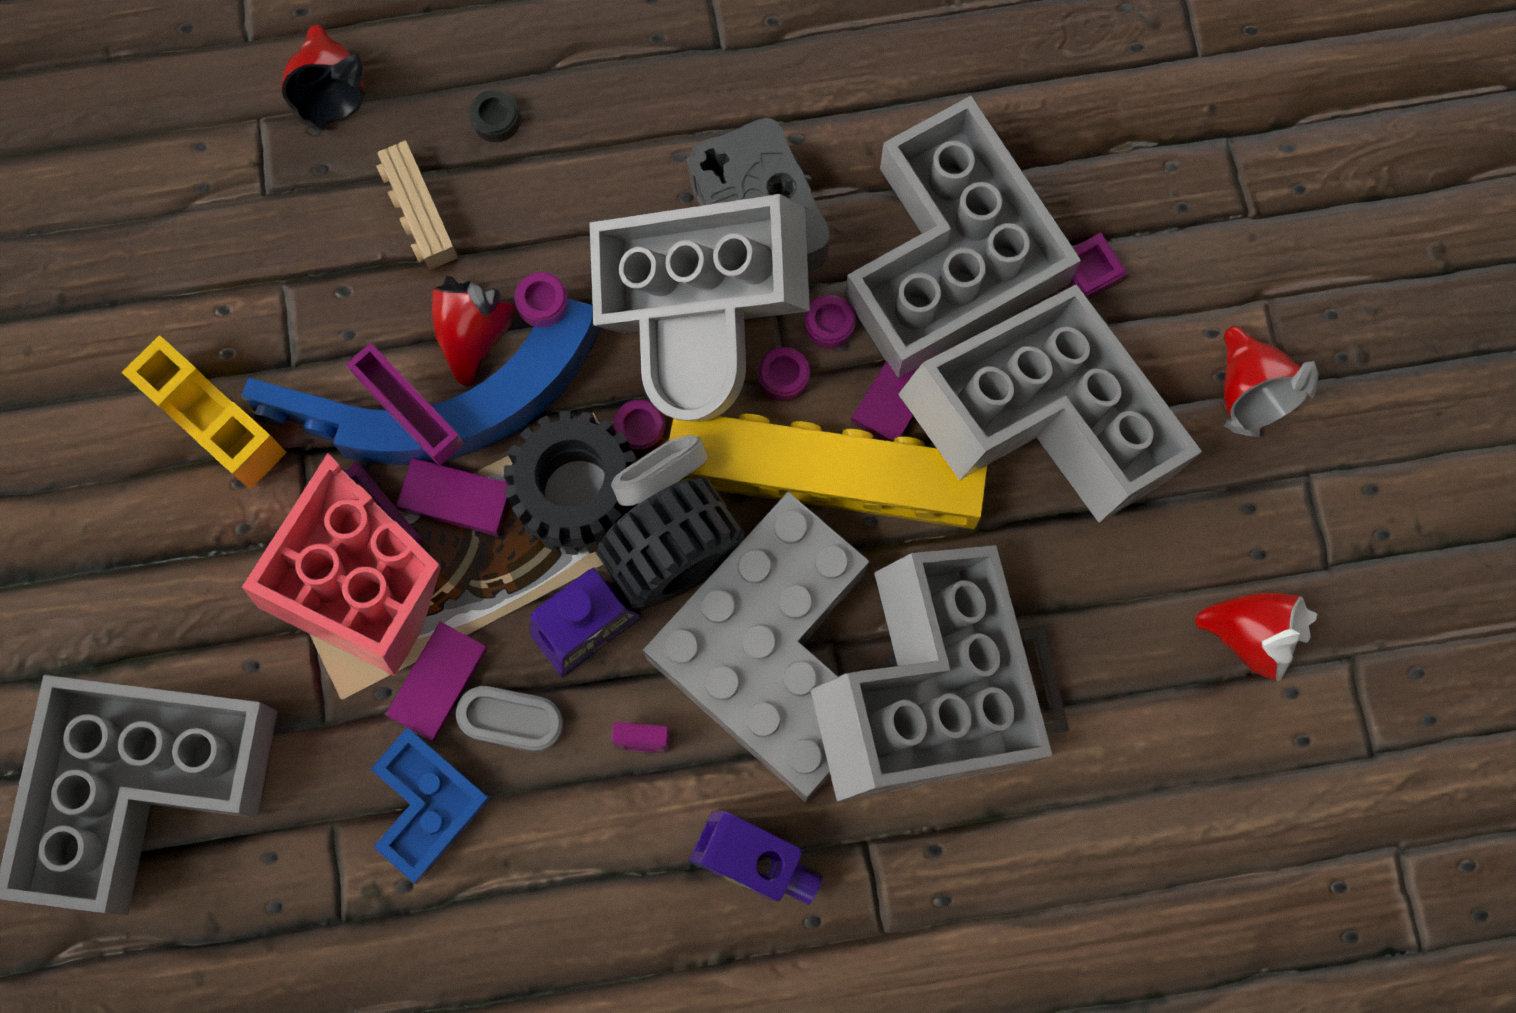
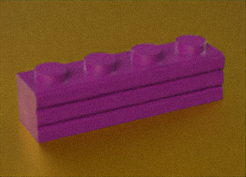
M372 343L368 344L345 364L355 378L438 466L443 464L463 446V441L453 428Z

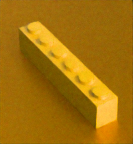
M741 414L739 419L717 416L702 422H690L673 418L669 441L687 435L700 437L708 455V459L703 465L678 482L705 477L708 478L716 491L775 500H781L789 492L802 504L975 529L981 517L987 466L959 480L937 448L924 447L925 443L916 438L896 437L893 442L873 439L871 433L858 429H845L842 431V434L823 432L819 425L803 421L792 422L790 427L770 424L768 418L756 414Z

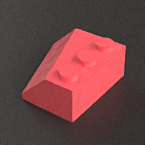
M327 453L242 588L259 609L395 676L422 632L440 572V566Z

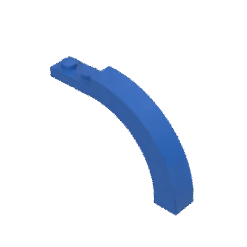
M569 299L567 313L560 322L550 327L534 326L528 338L515 355L487 380L463 394L431 405L460 436L464 443L447 460L480 451L502 441L538 417L565 391L583 366L601 328L593 325V305ZM249 377L247 379L241 397L255 411L254 417L263 422L284 427L286 421L304 425L303 430L306 433L325 440H333L336 434L333 444L348 459L386 465H409L411 458L430 463L435 462L386 410L350 406Z

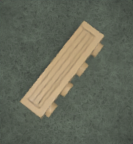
M406 140L397 145L390 146L388 149L378 151L377 154L381 164L376 165L383 182L390 181L393 190L388 191V194L395 209L402 208L405 216L399 219L406 235L413 234L417 242L412 244L411 247L418 262L425 260L429 270H432L458 259Z

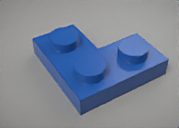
M407 727L374 764L371 770L403 797L410 806L373 848L409 880L419 884L491 799Z

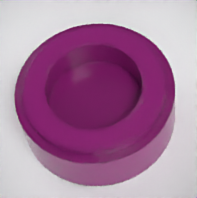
M537 272L530 274L519 283L515 291V303L519 314L525 322L532 326H553L560 322L567 313L569 298L565 285L557 276L551 273Z
M824 295L818 297L809 305L810 311L805 313V331L808 338L815 345L826 349H834L843 346L851 339L855 330L856 316L853 307L847 300L836 295Z
M788 347L773 349L762 358L759 364L758 378L760 387L767 396L774 400H794L804 393L809 383V364L806 358L795 349Z
M646 400L630 401L624 404L615 415L613 423L617 434L620 432L624 434L634 454L652 452L663 442L666 435L665 419L663 413L652 402Z

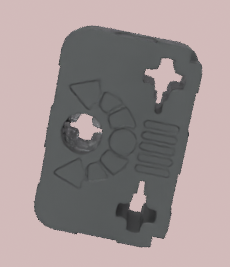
M768 118L758 119L743 125L739 129L702 141L692 147V156L687 158L690 186L699 206L782 194L785 197L790 196V200L805 207L808 273L825 264L829 252V227L824 217L821 216L806 178L797 164L787 143L784 131L778 122ZM712 170H716L719 176L723 175L724 184L721 183L719 176H715Z

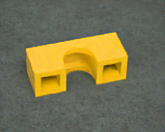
M160 335L121 372L250 490L287 453L270 434L239 406L231 402Z

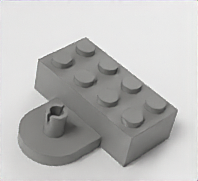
M781 194L590 222L593 325L622 334L640 332L643 386L654 406L667 416L690 422L707 421L724 413L735 402L743 387L746 374L744 319L810 311L805 207Z

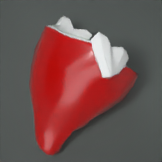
M1270 592L1252 593L1204 608L1197 614L1195 625L1198 629L1207 630L1219 637L1222 643L1230 647L1238 658L1253 672L1266 678L1280 681L1293 659L1297 642L1308 643L1311 637L1309 625L1316 621L1317 613L1306 608L1302 596Z

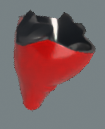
M313 25L308 29L306 40L301 50L288 60L281 82L283 98L294 111V116L308 127L323 130L326 123L341 120L359 110L365 96L362 81L363 66L359 54L351 55L339 42L332 40L325 29L319 25Z
M446 275L443 285L432 289V324L435 338L454 378L460 384L468 387L475 383L476 373L481 362L487 358L490 350L510 328L516 303L500 299L501 295L495 288L483 291L478 284L471 281L458 283L453 277Z

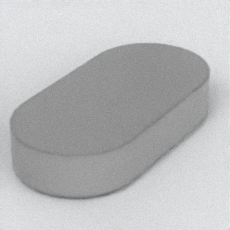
M687 435L670 440L617 474L611 483V487L618 503L623 506L639 504L655 493L677 483L703 465L708 459V455L701 438Z
M489 686L475 687L461 697L456 709L457 723L460 729L470 738L529 752L547 751L559 742L564 731L562 713L553 702L543 697Z

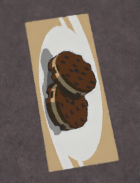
M592 413L594 415L596 423L599 424L597 417L594 413ZM506 456L473 474L506 482L503 477L504 466L512 465L509 456ZM574 461L559 467L549 478L545 489V497L550 502L559 506L573 507L584 504L598 493L603 484L605 474L601 468L589 462ZM510 502L499 537L399 511L424 541L420 546L440 566V572L422 632L399 670L417 661L439 621L468 635L578 578L589 569L603 565L596 552L589 554L587 547H579L578 555L566 554L563 547L558 546L555 552L546 548L542 540L538 539L535 541L527 533L524 526L521 525ZM310 634L340 699L343 700L391 675Z

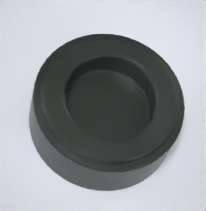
M485 91L479 94L470 105L469 118L473 129L485 141L495 143L506 141L517 132L520 126L521 116L517 103L510 94L504 91Z

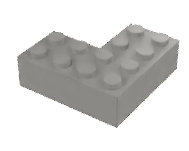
M971 95L883 143L880 170L922 234L848 274L845 297L885 361L889 363L896 376L900 378L918 368L923 362L996 326L1069 285L1074 278L1081 259Z
M1077 285L923 362L898 394L959 480L1037 438L1099 523L1171 480L1202 452Z
M787 492L643 649V652L648 662L804 802H807L831 775L811 689L827 683L838 676L802 645L864 578L869 561L792 494Z
M997 546L911 553L875 572L897 666L846 673L811 689L837 802L1013 770L1052 757L1051 747Z
M43 675L0 867V899L128 915L151 805L257 818L278 711L255 701Z

